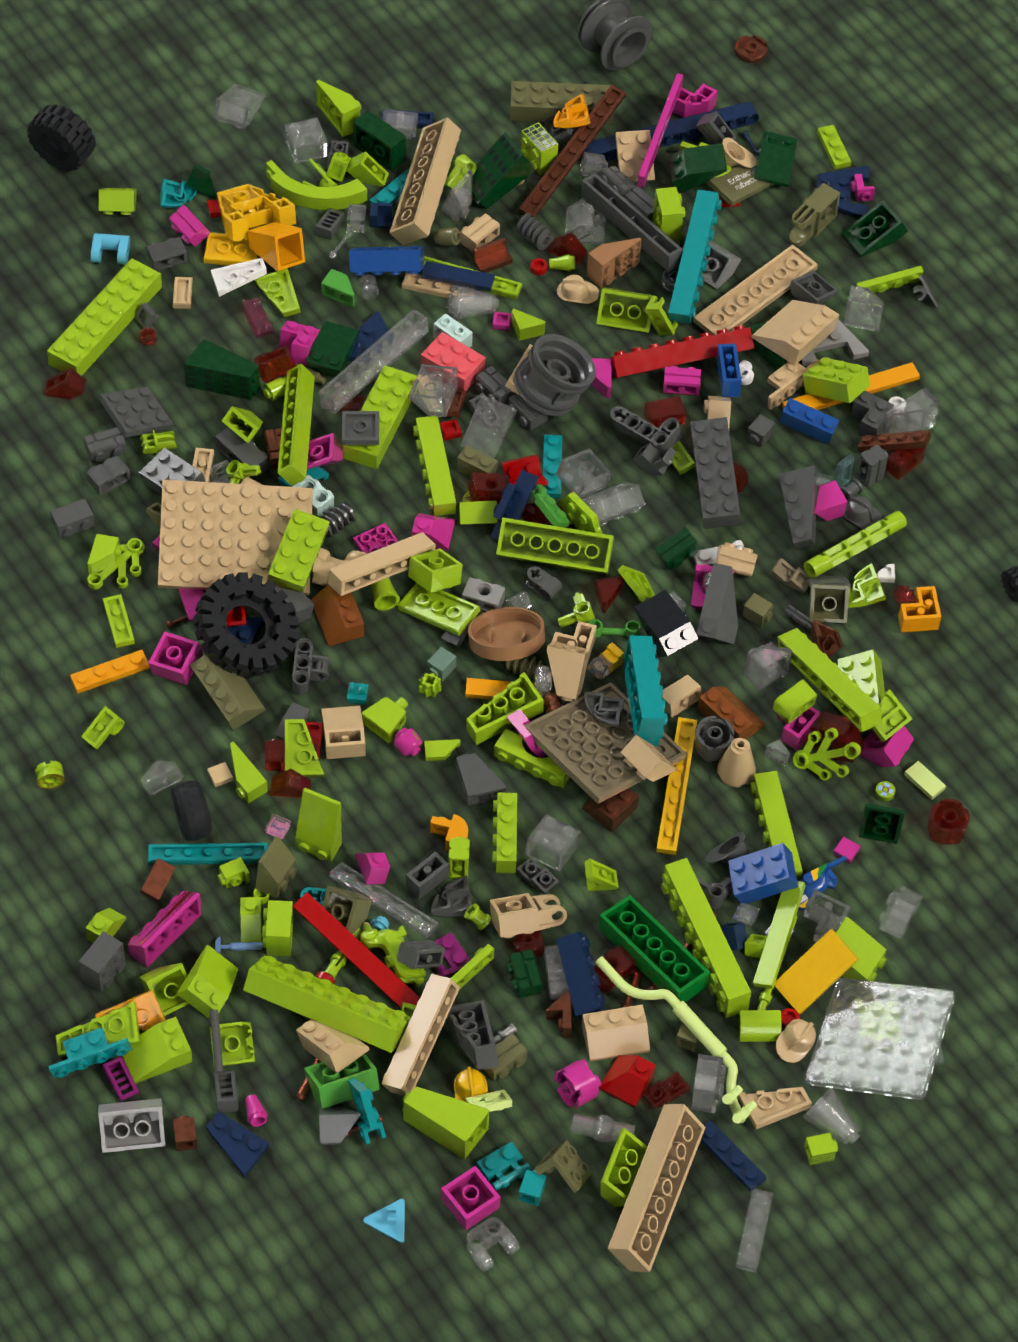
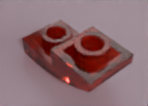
M900 585L898 589L893 590V597L896 603H916L914 589H909V586Z
M677 1071L663 1082L660 1080L645 1090L643 1094L654 1109H657L689 1091L690 1087Z

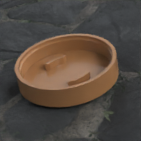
M503 607L492 609L478 615L469 624V645L475 654L485 659L495 661L521 659L532 655L543 646L545 642L544 621L540 615L525 608Z

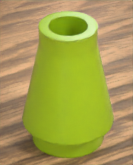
M568 254L549 259L550 269L569 272L575 270V256Z

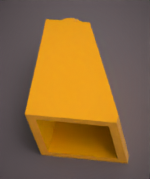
M273 222L248 230L249 248L276 271L305 263L302 228Z

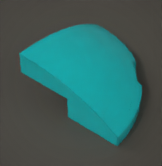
M163 179L160 192V207H181V205L190 202L198 190L186 185L187 181L182 180L180 184Z

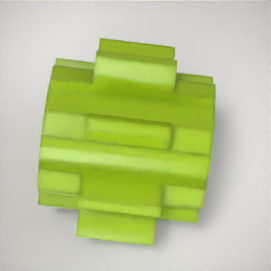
M434 673L424 674V677L418 680L419 693L424 694L427 698L431 696L432 698L436 697V694L441 692V678L435 676Z

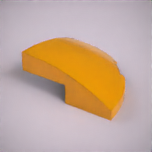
M584 94L568 101L562 109V114L560 111L557 112L553 121L554 127L573 128L590 124Z

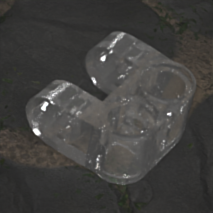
M496 1217L485 1220L467 1234L466 1248L483 1272L494 1266L493 1260L486 1250L499 1242L509 1255L520 1249L514 1235ZM495 1228L498 1232L492 1233L489 1229ZM477 1239L481 1242L479 1244H474L471 1241Z

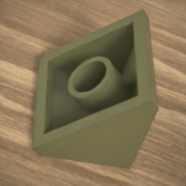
M811 584L809 594L810 621L847 623L850 586Z

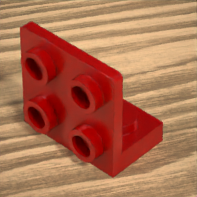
M537 455L501 462L504 482L507 486L509 483L515 485L521 470L538 476L539 479L536 484H541L543 487L548 485V480L541 474Z

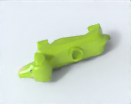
M368 922L362 923L363 932L360 935V942L367 949L373 947L383 949L386 954L385 962L387 967H392L395 975L405 984L415 983L420 987L424 983L423 977L426 975L424 968L411 969L406 964L397 961L400 944L405 942L403 937L407 936L404 926H400L398 931L391 929L377 931V929H372Z

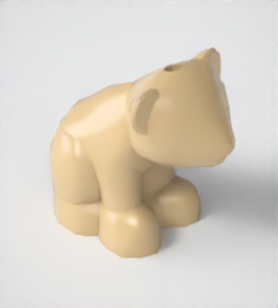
M320 548L313 566L312 583L327 586L330 568L361 557L366 553L351 551L344 560L331 557L328 550Z

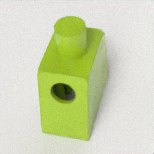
M384 697L362 712L363 725L390 744L394 736L406 723V711L404 709L408 706L407 701L400 697L396 702H393L388 697Z

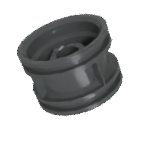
M546 334L537 339L529 352V357H526L516 369L514 383L519 395L531 407L547 415L563 416L572 411L579 401L580 394L585 392L594 381L596 369L590 355L578 343L562 335Z

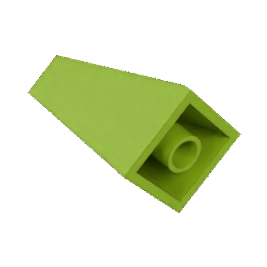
M417 1086L412 1092L408 1091L403 1098V1120L464 1160L489 1129L490 1110Z

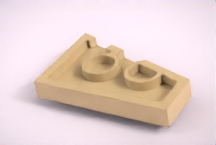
M803 1087L778 1089L775 1092H764L762 1090L756 1091L753 1094L741 1092L737 1096L742 1106H746L752 1100L757 1103V1107L749 1115L755 1129L812 1108V1102Z

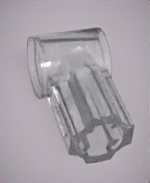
M539 666L535 669L534 687L542 698L550 694L552 688L551 667Z

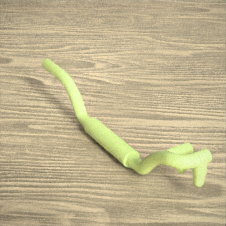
M603 956L600 957L595 964L618 989L636 999H665L673 1008V1013L715 1059H720L728 1068L726 1094L722 1097V1102L729 1105L733 1113L732 1120L734 1123H744L746 1118L757 1107V1103L752 1100L746 1106L740 1107L737 1096L743 1091V1088L740 1085L736 1086L738 1067L734 1059L726 1052L728 1049L684 1001H680L671 991L666 989L643 990L629 985Z

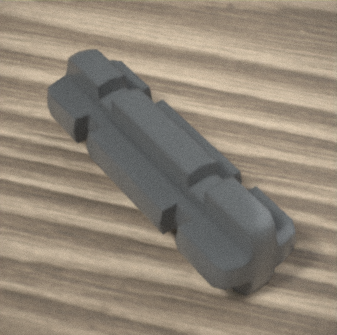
M788 605L784 611L785 615L789 618L792 617V620L802 627H806L811 632L813 620L810 621L809 617L798 610L796 611L793 606Z

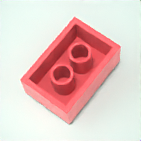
M442 332L421 354V369L458 390L467 391L476 382V376L485 371L486 357Z

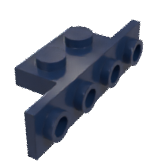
M521 470L515 485L509 483L503 489L502 499L494 508L493 517L498 521L490 536L491 538L499 540L502 517L515 520L520 519L539 479L538 476Z

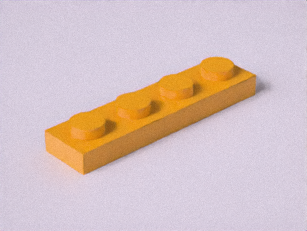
M139 650L71 674L70 678L77 694L149 669L150 666L143 650Z

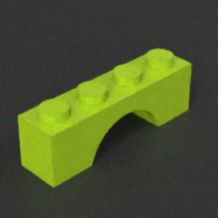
M505 728L494 746V756L500 761H506L514 765L517 769L531 773L534 777L548 781L551 785L563 788L570 776L550 757L537 758L530 755L523 747V738L519 734Z

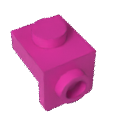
M855 174L854 181H851V191L854 192L856 201L873 200L875 187H864L862 174Z

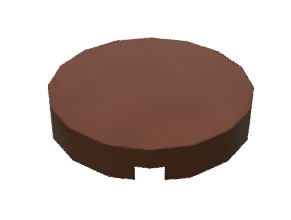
M744 35L736 41L734 52L744 62L757 63L764 60L767 56L768 45L759 36L753 35L748 37V35Z

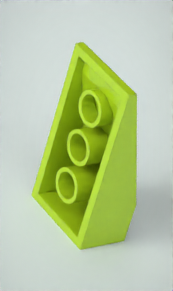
M304 788L295 837L296 848L301 852L313 854L321 860L332 862L342 844L341 802Z

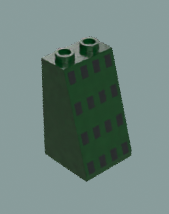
M505 132L478 161L475 173L465 178L464 181L467 184L465 188L470 195L474 193L475 197L473 199L479 206L483 205L487 210L536 170Z
M205 339L201 341L184 362L185 385L189 388L251 400L261 390V374L258 364Z

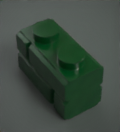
M684 527L658 545L655 550L661 561L671 570L672 568L680 567L688 557H694L698 550H700L697 540Z
M533 950L510 954L509 962H506L508 974L513 976V980H511L513 992L517 991L518 998L541 994L543 984Z

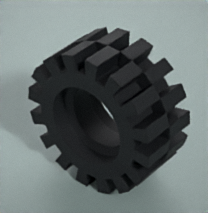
M1017 565L1003 571L1000 576L1005 593H1008V597L1012 598V601L1018 602Z

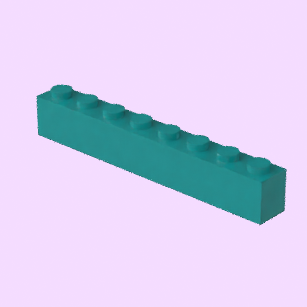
M697 191L668 311L669 320L672 322L676 320L679 323L691 324L692 318H695V303L699 302L700 292L698 291L699 287L703 286L704 281L702 274L707 269L706 257L710 256L711 245L709 244L710 240L713 241L715 234L713 227L718 223L717 211L721 210L722 205L718 192Z

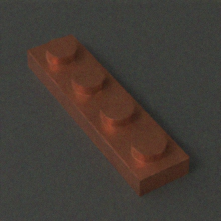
M930 430L862 436L857 448L859 453L870 450L875 445H879L885 451L927 447L932 436Z

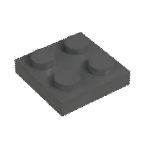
M342 411V445H379V411Z

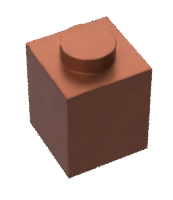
M181 1116L178 1119H173L176 1150L198 1149L194 1117Z

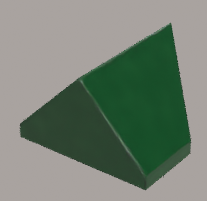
M195 164L186 185L217 199L210 177L211 171Z

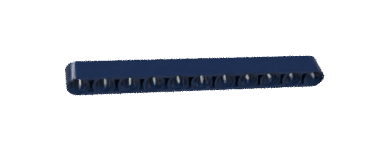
M745 102L669 121L659 148L704 137L696 125L703 115L715 111L718 112L731 130L756 123L759 120V115L751 102ZM653 125V126H649V127H645V128H641V129H637V130H633V131L650 130V135H651V140H652V137H653V134H654V132H655V129H656V126H657V125ZM615 135L591 142L582 154L587 165L618 159Z

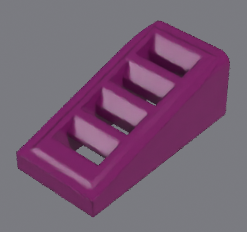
M122 1056L102 1065V1070L120 1102L140 1093ZM117 1067L121 1069L114 1073H111V1070ZM123 1073L124 1077L117 1080L114 1079V1077ZM127 1080V1084L118 1087L117 1084ZM129 1087L132 1088V1091H129L122 1095V1090L127 1089Z

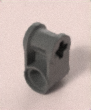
M534 566L528 569L527 588L544 600L550 601L562 588V584L557 578L549 575L541 568Z

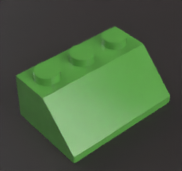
M365 1053L338 1073L323 1062L304 1068L314 1099L322 1109L352 1100L353 1096L348 1080L355 1077L361 1083L363 1082L371 1092L380 1090L377 1069Z

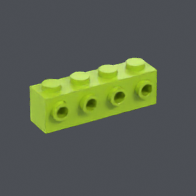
M498 793L497 800H493V812H497V817H493V829H497L496 834H493L492 846H496V851H492V863H496V873H516L517 793Z

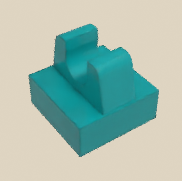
M350 682L347 702L366 705L369 684Z

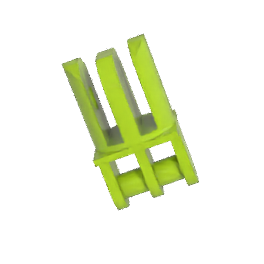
M153 430V433L141 435L140 440L143 441L141 443L143 453H156L157 455L158 451H162L164 448L168 450L176 449L174 431L155 433Z

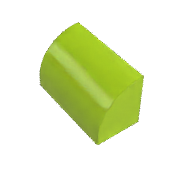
M497 501L459 502L460 525L497 523L498 520L493 517Z
M740 1010L738 1018L740 1042H776L781 1034V1010Z

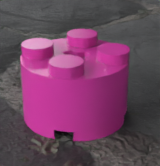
M584 1059L577 1060L554 1074V1082H558L560 1087L557 1091L569 1107L575 1106L574 1109H577L596 1098L599 1094L601 1081L597 1075H593L587 1061Z

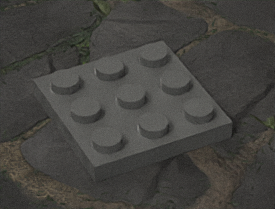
M148 386L100 395L99 401L124 438L153 433V430L158 432L172 429V421Z

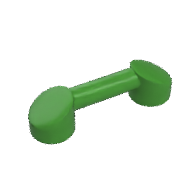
M592 619L588 622L589 624L597 625L596 637L615 635L629 638V635L637 636L641 629L640 623L634 620L628 621L625 628H603L602 622L597 619Z

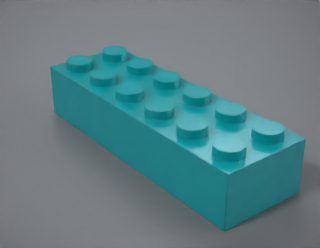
M629 635L623 659V668L634 736L638 735L654 746H658L660 738L664 736L663 726L667 725L668 716L667 713H664L665 699H662L661 673L657 670L659 660L655 658L656 644H653L652 636Z

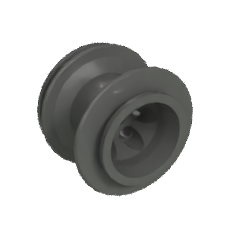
M597 0L582 16L578 25L577 35L582 46L587 51H601L600 60L602 65L608 70L615 71L631 65L642 56L651 39L652 25L644 16L632 17V6L628 0Z

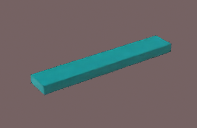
M268 843L148 844V865H154L158 858L170 865L225 864L239 857L242 858L244 864L258 863L268 849Z

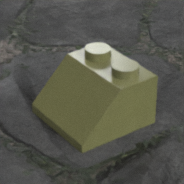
M275 837L258 862L255 887L258 891L268 893L275 898L279 896L281 891L284 892L286 890L289 879H293L297 872V868H295L296 858L279 837Z

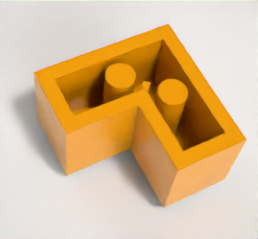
M935 586L916 587L914 603L900 605L898 620L901 632L938 630L941 613Z

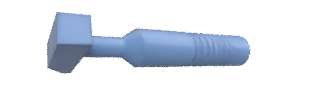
M218 937L215 941V951L221 954V949H230L231 951L262 950V942H239L221 945V937Z

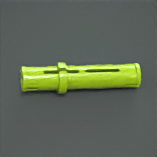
M358 928L353 935L359 940L363 931ZM337 951L336 954L332 955L331 962L324 972L335 979L339 970L346 965L347 958Z

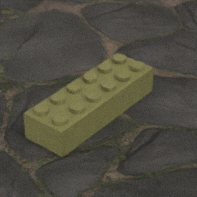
M512 81L510 120L545 122V120L557 114L558 111H562L568 101L581 94L585 96L590 114L611 85ZM613 114L605 124L612 125Z

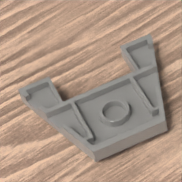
M838 319L835 330L802 359V366L806 368L816 361L817 358L814 353L847 346L853 360L867 357L869 351Z

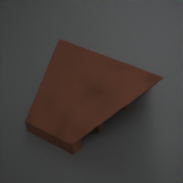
M816 620L812 622L810 640L830 658L843 647L839 632Z

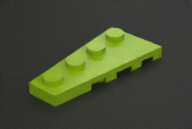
M133 1001L125 1007L112 1010L109 1014L100 1018H94L91 1022L78 1025L56 1035L58 1056H67L63 1041L99 1028H103L108 1045L128 1038L130 1044L140 1043L136 1003Z

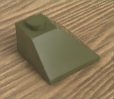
M327 886L322 906L353 934L367 919L372 899L357 892Z

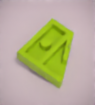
M624 565L617 569L641 603L655 595L644 573Z
M890 689L884 693L880 703L882 723L872 727L882 742L886 741L912 720V717Z

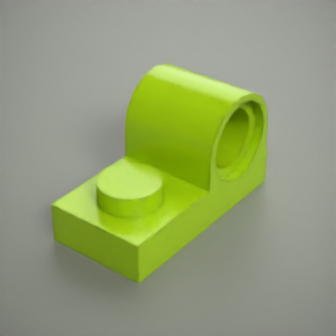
M105 706L81 737L98 750L109 734L116 735L121 731L124 726V720Z

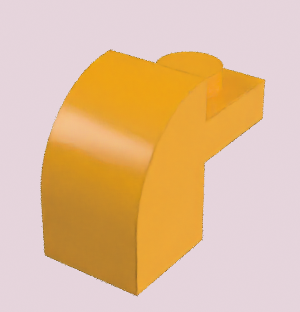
M453 814L452 820H448L445 817L432 816L430 833L446 836L445 850L449 851L451 838L463 837L468 839V826L465 820L456 814Z

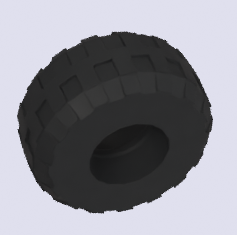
M191 780L176 784L171 793L183 838L195 841L208 837L212 832L211 818L200 783Z

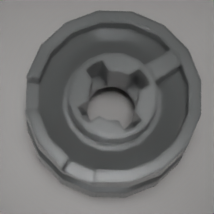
M679 267L670 272L667 270L663 272L661 285L662 289L668 294L673 295Z

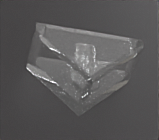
M156 761L140 781L151 796L184 779V775L175 762Z

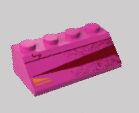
M182 891L179 895L174 896L170 904L165 909H161L152 922L146 923L142 931L130 939L128 943L129 955L148 968L202 915L200 894Z

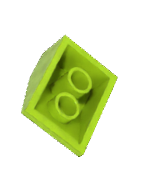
M317 80L316 105L342 137L352 134L353 122L360 117V110L362 109L360 102L355 100L351 94L321 80Z
M206 945L176 994L207 1018L210 1017V1010H218L219 1014L229 997L238 968L212 947Z
M176 1017L158 1023L140 1035V1043L131 1044L133 1050L122 1056L135 1084L192 1062L190 1046Z

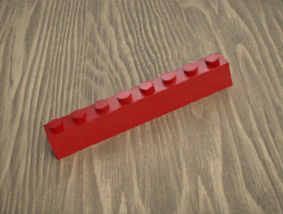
M744 325L733 327L734 331L730 332L727 329L717 330L716 335H710V332L699 334L700 338L694 339L693 336L682 338L683 342L677 343L675 339L665 341L666 345L659 346V343L648 345L649 349L642 350V347L632 348L631 353L625 354L624 350L614 352V356L609 357L611 359L613 377L618 378L716 357L718 344H736L737 352L754 349L751 328H745Z

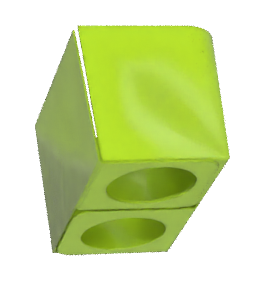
M802 679L774 701L773 710L789 724L815 704L817 694Z

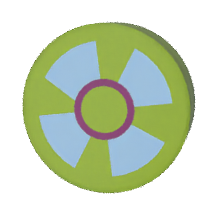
M880 782L876 786L875 795L881 801H890L894 798L895 787L890 782Z

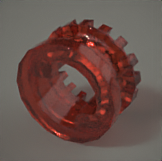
M145 328L140 333L143 345L152 346L155 344L157 338L154 329Z

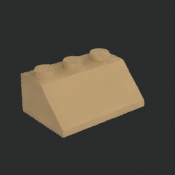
M643 1004L582 1014L581 1027L590 1062L616 1058L618 1055L650 1052L648 1026Z
M312 1019L296 1029L303 1048L336 1073L370 1050L367 1045L357 1038Z

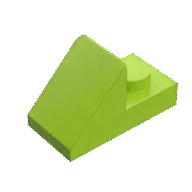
M591 858L584 862L588 891L615 890L619 888L616 870Z

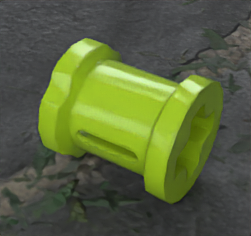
M476 903L471 905L464 915L466 919L473 921L479 930L484 929L491 921V916L481 911Z

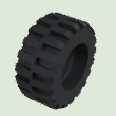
M52 104L44 106L27 127V137L29 138V143L33 145L35 152H38L39 156L44 158L47 163L54 165L58 169L62 168L65 171L81 168L96 146L95 136L92 134V129L87 126V122L82 120L78 114L73 113L71 109H66L62 105Z

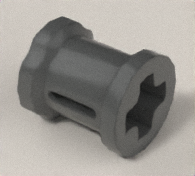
M852 478L848 485L840 488L847 502H849L851 496L863 492V486L856 478Z

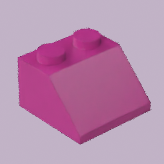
M903 726L890 738L882 742L872 729L860 745V756L880 767H896L905 752L909 750L914 738L906 727Z

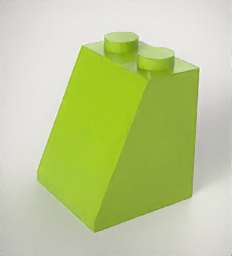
M846 917L836 934L859 960L842 977L865 989L869 983L872 984L876 979L877 969H882L885 965L887 949L850 918Z

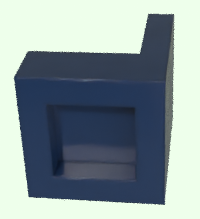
M371 202L370 227L391 228L392 204Z
M744 922L726 923L720 926L731 950H740L745 947L747 934Z

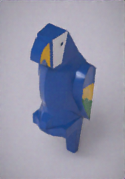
M846 856L829 864L826 863L803 876L801 882H804L806 887L798 910H806L808 900L819 896L826 888H836L838 884L837 877L831 869L847 860Z

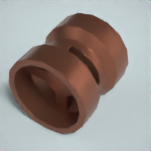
M550 693L543 697L544 708L547 709L546 714L564 706L561 704V697L557 696L556 693Z

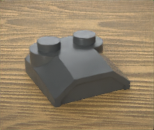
M815 270L793 279L790 284L791 294L794 298L808 303L821 305L839 293L838 289L817 274Z

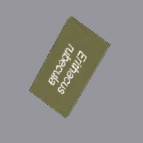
M739 165L731 169L729 173L711 179L708 185L718 192L730 206H733L774 184L755 179L756 166L747 168Z

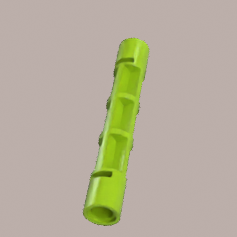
M895 511L827 549L820 555L804 563L805 572L813 579L906 527L907 521L905 516L900 511Z

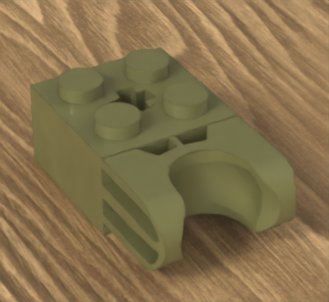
M823 183L819 188L816 187L809 198L804 199L802 205L792 215L791 223L795 226L789 234V242L791 244L801 247L813 235L818 236L837 216L840 192Z

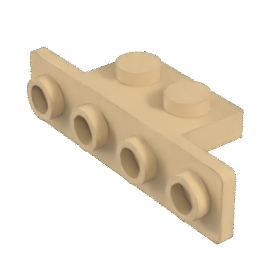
M817 359L806 368L799 363L793 365L787 362L771 374L767 382L777 390L768 397L767 408L772 410L775 406H779L787 397L792 396L800 387H804L802 374L819 360Z

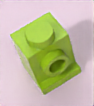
M241 857L219 866L220 874L217 877L221 886L225 885L226 889L231 886H238L243 881L246 884L250 883L249 871Z

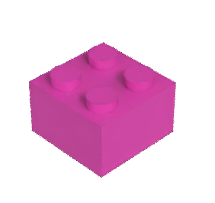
M164 632L148 664L153 675L188 685L194 673L190 664L201 658L203 651L197 641Z
M476 1166L441 1188V1200L465 1230H468L500 1208L501 1197Z

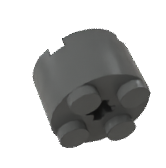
M709 716L699 722L695 731L694 748L704 761L711 763L721 759L734 740L732 724L724 718L723 720L717 718V716Z

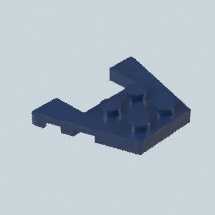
M869 166L817 174L816 187L819 188L825 183L840 192L838 210L846 212L851 217L853 215L862 217L868 212V205L850 203L851 181H854L855 174H862L863 182L869 181Z

